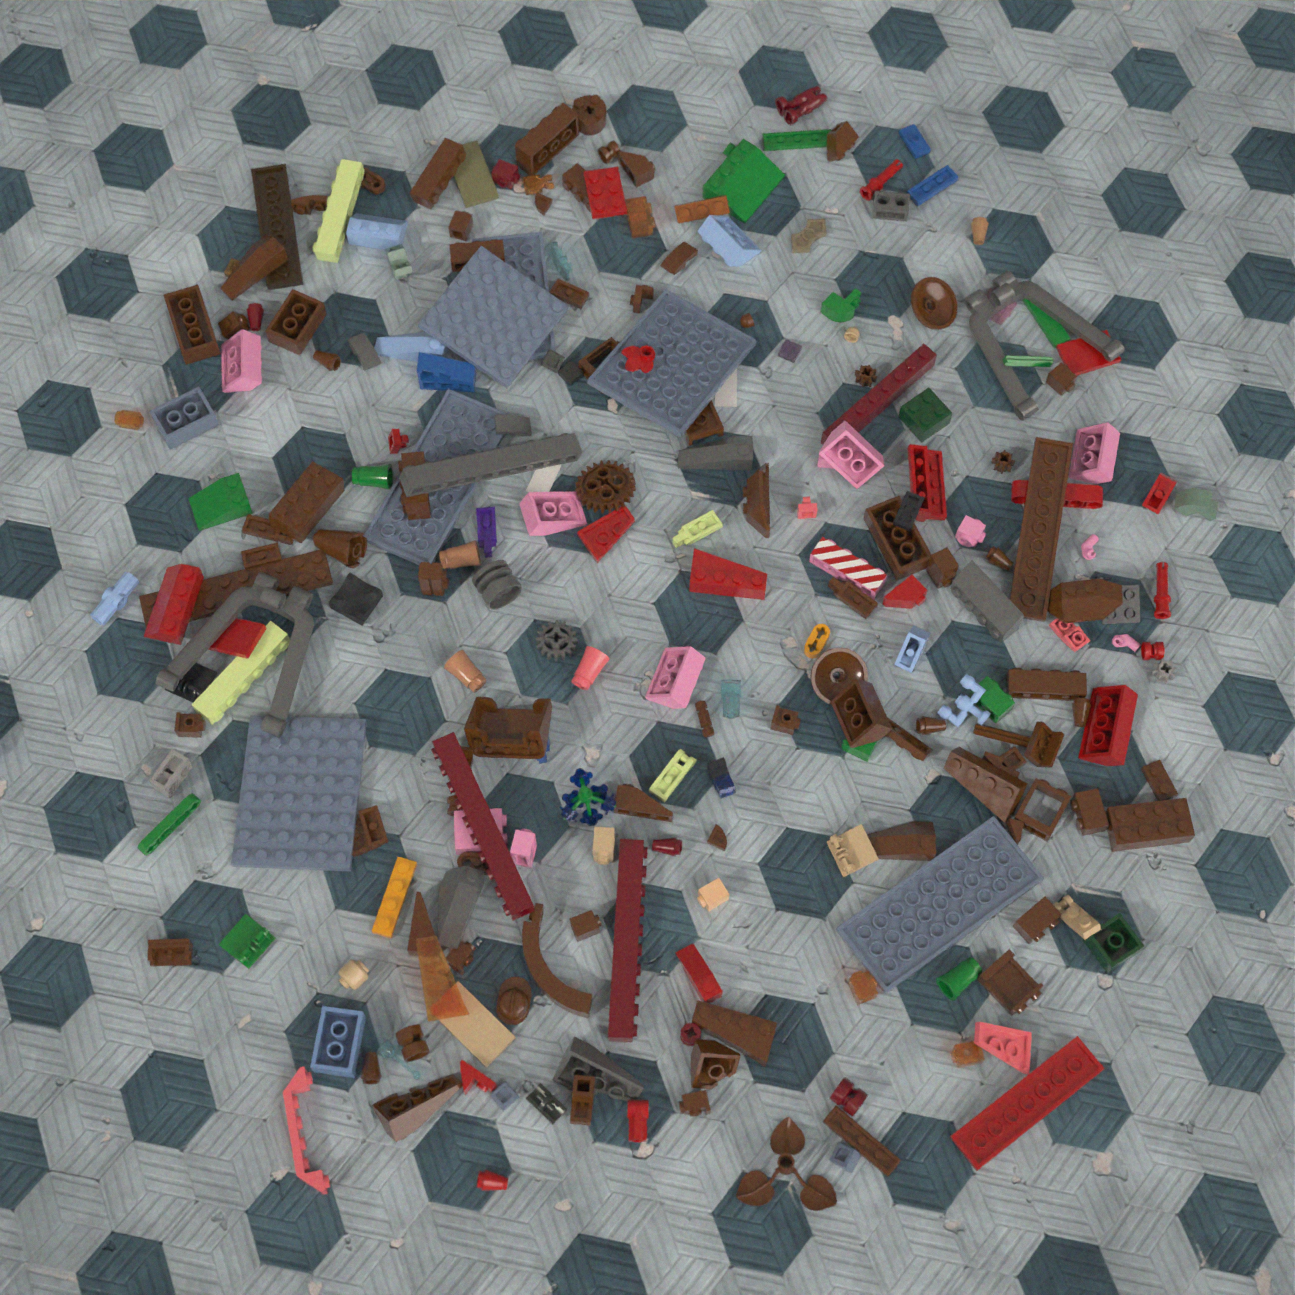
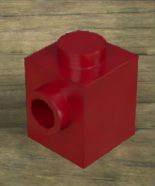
M499 159L492 171L493 182L500 187L512 190L514 184H517L520 179L518 166Z

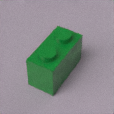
M986 676L978 683L986 691L975 704L982 711H989L991 713L989 718L996 724L1012 710L1015 702L1012 696L1004 692L994 679ZM971 690L969 697L971 698L975 692Z

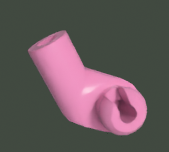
M1095 534L1089 536L1081 545L1082 555L1087 560H1091L1096 556L1093 546L1099 541V538Z
M1128 634L1116 635L1112 639V644L1115 647L1128 646L1134 652L1141 646L1140 643Z

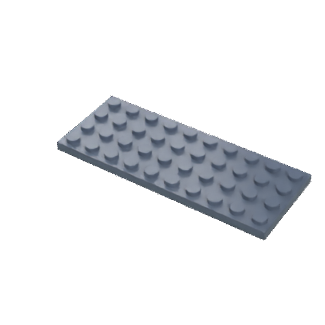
M448 389L412 452L424 451L426 462H437L443 458L452 459L462 454L471 455L477 451H490L493 448L499 447L505 434L496 435L495 415L510 414ZM399 473L365 532L364 537L367 538V543L417 565L421 562H430L432 564L435 562L479 482L429 492L431 518L408 520L407 514L403 513V505L401 504L402 490L400 488Z
M993 816L839 925L836 931L884 994H887L1042 882L1044 877Z

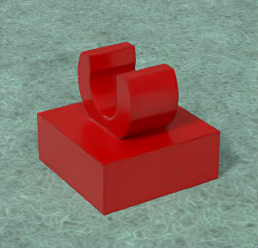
M392 429L388 436L390 454H397L400 448H406V443H409L408 435H400L399 429Z

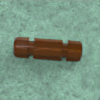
M700 700L695 703L696 711H699L697 715L700 726L703 728V736L709 738L714 735V729L711 727L712 722L709 711L706 710L708 708L706 701Z

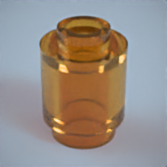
M122 409L115 414V425H119L120 428L139 430L143 426L144 417L140 412Z

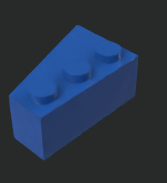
M419 352L417 376L420 389L441 391L450 389L458 392L475 391L476 367L474 365Z

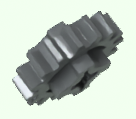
M558 620L555 621V624L548 621V627L542 625V631H537V650H541V656L547 654V660L554 657L555 662H557L558 657H561L564 661L566 654L571 657V650H576V645H574L577 644V638H575L576 631H572L571 625L566 627L565 621L562 624H559Z

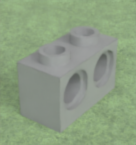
M172 749L149 782L155 790L171 798L193 765L187 757Z

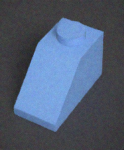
M913 625L907 634L894 665L912 673L931 633Z

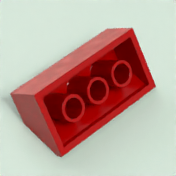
M178 564L166 569L144 637L178 645L182 644L204 579L200 567Z
M1127 685L1096 687L1092 689L1091 708L1086 727L1084 728L1079 759L1104 766L1124 765L1138 694Z

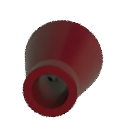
M251 303L246 309L250 330L260 331L264 309L259 303Z
M677 837L654 839L652 851L676 857V855H681L682 839H677Z

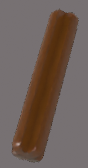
M978 723L975 724L973 730L975 735L1026 748L1031 738L1030 736L986 725L981 726Z

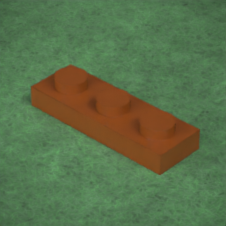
M727 195L674 206L678 224L704 219L709 215L730 213Z

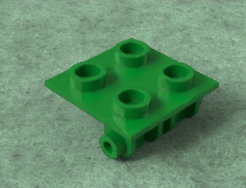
M245 914L218 945L246 968L250 969L276 938L269 930Z

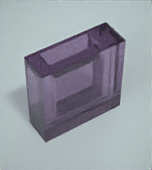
M786 339L778 353V357L795 363L802 350V346Z

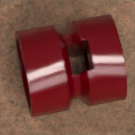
M844 1077L829 1099L838 1106L843 1105V1110L853 1117L868 1097V1094L861 1088L855 1089L854 1083Z

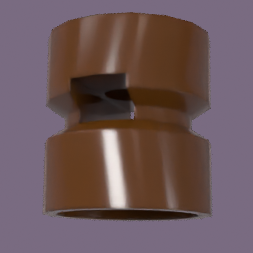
M420 1024L411 1025L396 1032L395 1036L398 1044L403 1046L401 1052L405 1062L416 1061L430 1053L427 1042L422 1040L424 1034Z

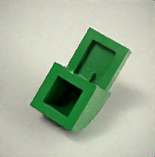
M855 288L845 299L832 292L822 302L820 313L834 322L842 323L854 318L855 309L861 303V292Z

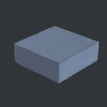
M506 1081L489 1094L502 1111L506 1110L519 1098Z

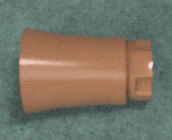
M476 540L439 552L443 569L481 566Z
M464 650L455 653L444 666L445 670L454 675L474 693L484 686L487 681L483 673L473 664Z

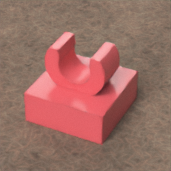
M810 496L803 497L802 504H798V519L816 518L817 503H811Z

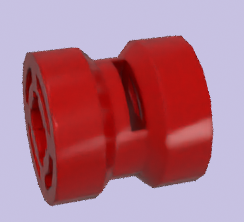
M1142 642V660L1164 659L1165 649L1163 642H1155L1154 644Z

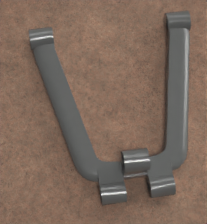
M1009 270L992 280L995 290L990 293V299L987 298L981 289L964 298L965 306L972 313L969 319L970 330L1014 406L1015 414L1022 421L1036 413L1039 408L1037 403L1026 394L1013 368L1004 365L1003 358L1005 354L987 324V321L995 314L1019 300L1027 299L1062 326L1096 348L1100 353L1102 352L1107 361L1111 362L1125 352L1119 340H1112L1038 284L1031 281L1018 282Z
M259 572L252 587H240L230 594L170 662L167 668L159 672L156 678V685L173 692L178 686L179 680H182L190 668L246 607L254 605L268 609L295 623L272 705L261 725V730L281 737L286 728V720L313 631V617L307 611L312 602L313 593L294 586L289 598L286 599L284 593L276 590L279 579Z

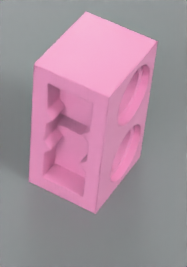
M528 829L515 830L510 855L515 865L532 868L537 848L536 835Z

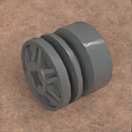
M504 560L490 562L478 570L472 578L473 585L477 588L478 593L482 594V599L491 610L510 604L522 592L520 582L512 575V570Z

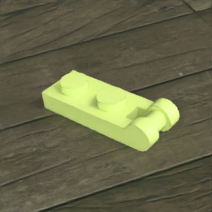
M679 749L649 788V792L663 802H666L681 780L694 766L697 759L687 756L685 751ZM682 761L685 763V765L681 766L680 764H678V762Z

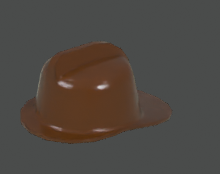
M511 977L506 979L500 987L497 1014L499 1019L508 1025H517L527 1018L532 991L530 984L524 978Z

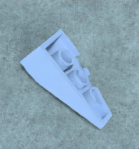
M426 332L377 337L374 347L378 356L418 362L419 352L446 358L448 347Z

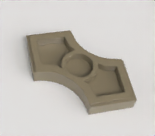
M808 219L806 227L801 232L791 235L792 253H810L812 243L819 238L826 237L825 219Z

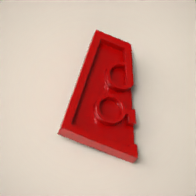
M625 505L624 508L619 507L618 511L614 510L577 531V535L598 563L635 522V518Z

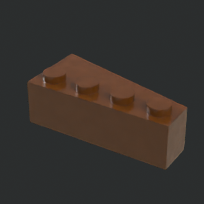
M960 746L950 752L944 765V769L1004 823L1013 817L1028 783Z
M697 1000L692 1023L698 1025L702 1032L722 1041L725 1045L738 1050L746 1057L752 1058L759 1062L760 1065L766 1067L777 1022Z

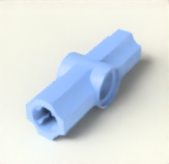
M125 572L113 587H108L104 591L102 601L93 610L90 617L98 624L104 626L116 610L119 611L126 605L128 596L139 584V580L131 573Z

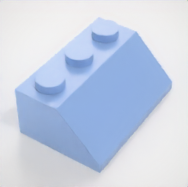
M356 213L350 218L347 227L349 245L382 250L403 244L408 221Z
M709 215L697 231L702 236V240L713 247V251L721 255L725 259L724 262L730 267H741L761 252V249L728 216Z

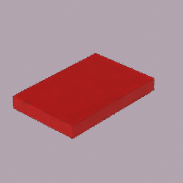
M1107 330L1102 331L1103 333H1105L1107 336L1110 337V335H1109V333H1108ZM1081 338L1058 344L1056 347L1063 364L1076 376L1120 363L1121 361L1120 356L1111 362L1107 361L1102 352L1100 353Z
M236 618L208 650L248 659L267 627L261 623Z

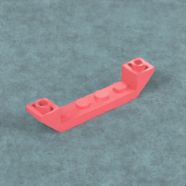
M303 1066L298 1069L283 1091L296 1176L323 1195L328 1194L327 1188L330 1187L329 1176L325 1175L322 1170L307 1173L310 1170L308 1157H304L303 1150L307 1149L305 1137H301L300 1129H303V1122L301 1116L297 1115V1108H300L298 1096H294V1094L311 1091L310 1084H313L311 1072H307Z

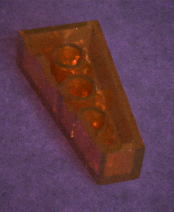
M437 936L415 939L427 1022L468 1016L469 1012Z

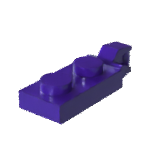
M495 507L476 508L478 544L480 548H484L485 558L492 557V547H496L497 543Z

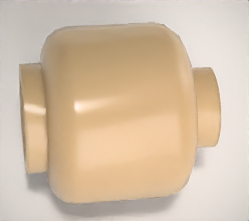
M359 959L357 961L349 960L339 970L341 978L338 981L345 989L350 987L356 990L367 981L369 970Z

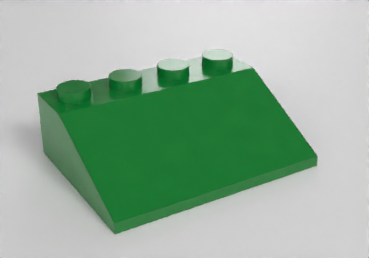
M742 139L705 182L702 198L708 199L727 195L729 215L745 224L781 182L785 174L757 146Z

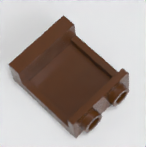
M1009 949L979 976L978 981L1013 1016L1016 1012L1021 1014L1028 1007L1026 1003L1030 999L1035 1001L1042 994L1040 990L1044 985L1042 983L1038 984L1013 958L1015 954Z

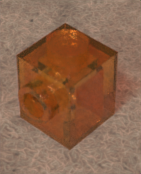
M862 971L855 972L849 978L848 985L857 1005L877 997V981L874 976H870L869 971L864 973Z

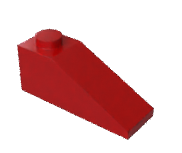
M694 944L675 952L702 1002L710 1004L722 997L723 991Z

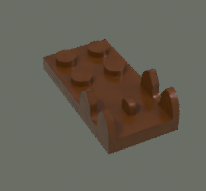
M712 400L685 431L688 446H691L694 440L718 434L719 437L724 436V427Z

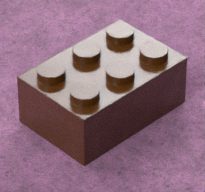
M292 289L265 330L268 341L300 356L327 314L324 302Z
M424 451L401 453L402 460L398 461L399 472L401 474L406 466H418L425 463ZM400 481V488L402 490L401 504L403 505V513L407 514L408 520L431 518L429 493L406 497Z

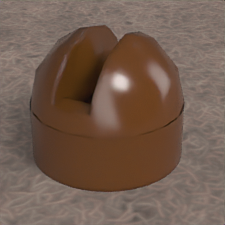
M746 313L741 317L740 323L742 327L750 328L755 326L750 313Z

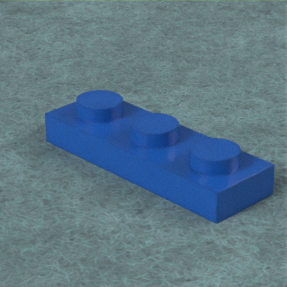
M946 165L909 189L907 194H910V199L918 207L958 181L959 176Z

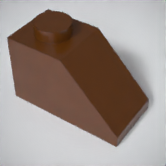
M624 151L618 152V163L636 188L654 179L655 166L646 156Z

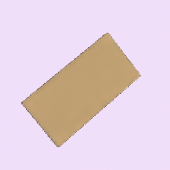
M459 981L429 1009V1012L486 1068L516 1039Z

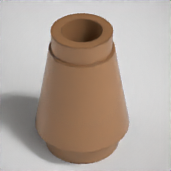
M975 217L973 222H971L973 240L976 245L984 244L988 228L987 219L984 217Z

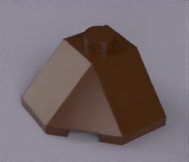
M695 1039L691 1054V1087L713 1089L720 1080L726 1076L731 1077L734 1075L739 1064L740 1053L715 1040Z

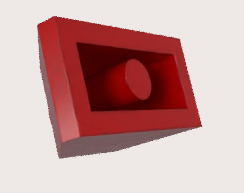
M912 574L884 596L882 605L884 607L912 609L914 606H920L925 602L928 590Z

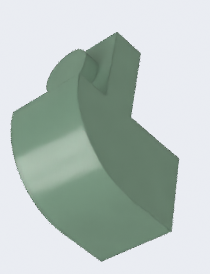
M400 244L386 248L385 251L395 280L412 275L413 270L408 261L404 246Z
M1191 488L1176 492L1174 509L1185 516L1199 513L1211 521L1216 519L1218 503L1212 499L1211 492L1204 489Z

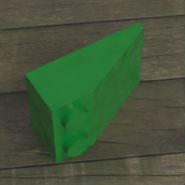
M239 473L220 478L189 498L199 531L245 517L248 514H253Z

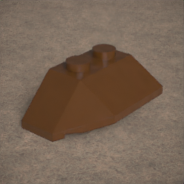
M765 463L747 479L746 486H743V498H746V503H743V514H746L747 522L765 538H769V463Z
M1103 579L1061 582L1050 590L1047 612L1063 623L1104 620L1123 604L1122 585Z

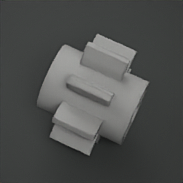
M1161 659L1159 664L1155 663L1153 665L1155 670H1153L1151 675L1156 677V682L1161 681L1167 684L1169 679L1173 680L1175 678L1173 673L1177 668L1173 667L1172 661L1168 662Z

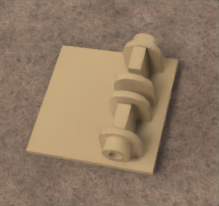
M862 824L839 836L835 834L830 837L831 840L827 841L843 877L879 860Z

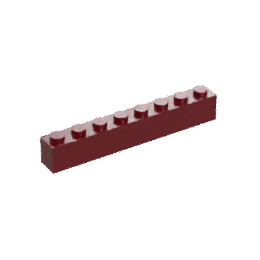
M923 343L822 432L821 444L824 445L831 432L844 421L859 433L935 365L937 354Z

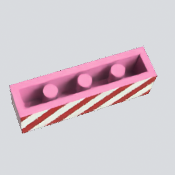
M822 537L810 554V563L841 581H849L873 600L885 584L887 575L883 570L874 568L865 559L854 556L848 549H842L831 539Z

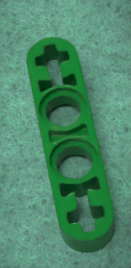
M194 793L189 794L139 843L138 850L145 856L151 854L198 808L201 800Z

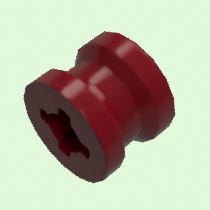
M687 1023L682 1027L680 1034L682 1043L686 1046H694L695 1039L701 1038V1030L698 1025Z

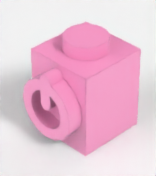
M966 515L957 530L955 538L961 545L975 548L978 542H983L987 534L984 532L986 525L982 521Z

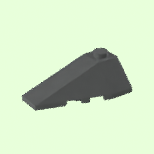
M575 1036L565 1051L552 1079L572 1090L574 1075L595 1077V1095L598 1092L607 1094L610 1098L624 1101L637 1100L644 1089V1085L606 1055Z

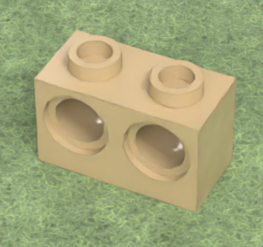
M594 827V862L601 865L614 863L615 828Z

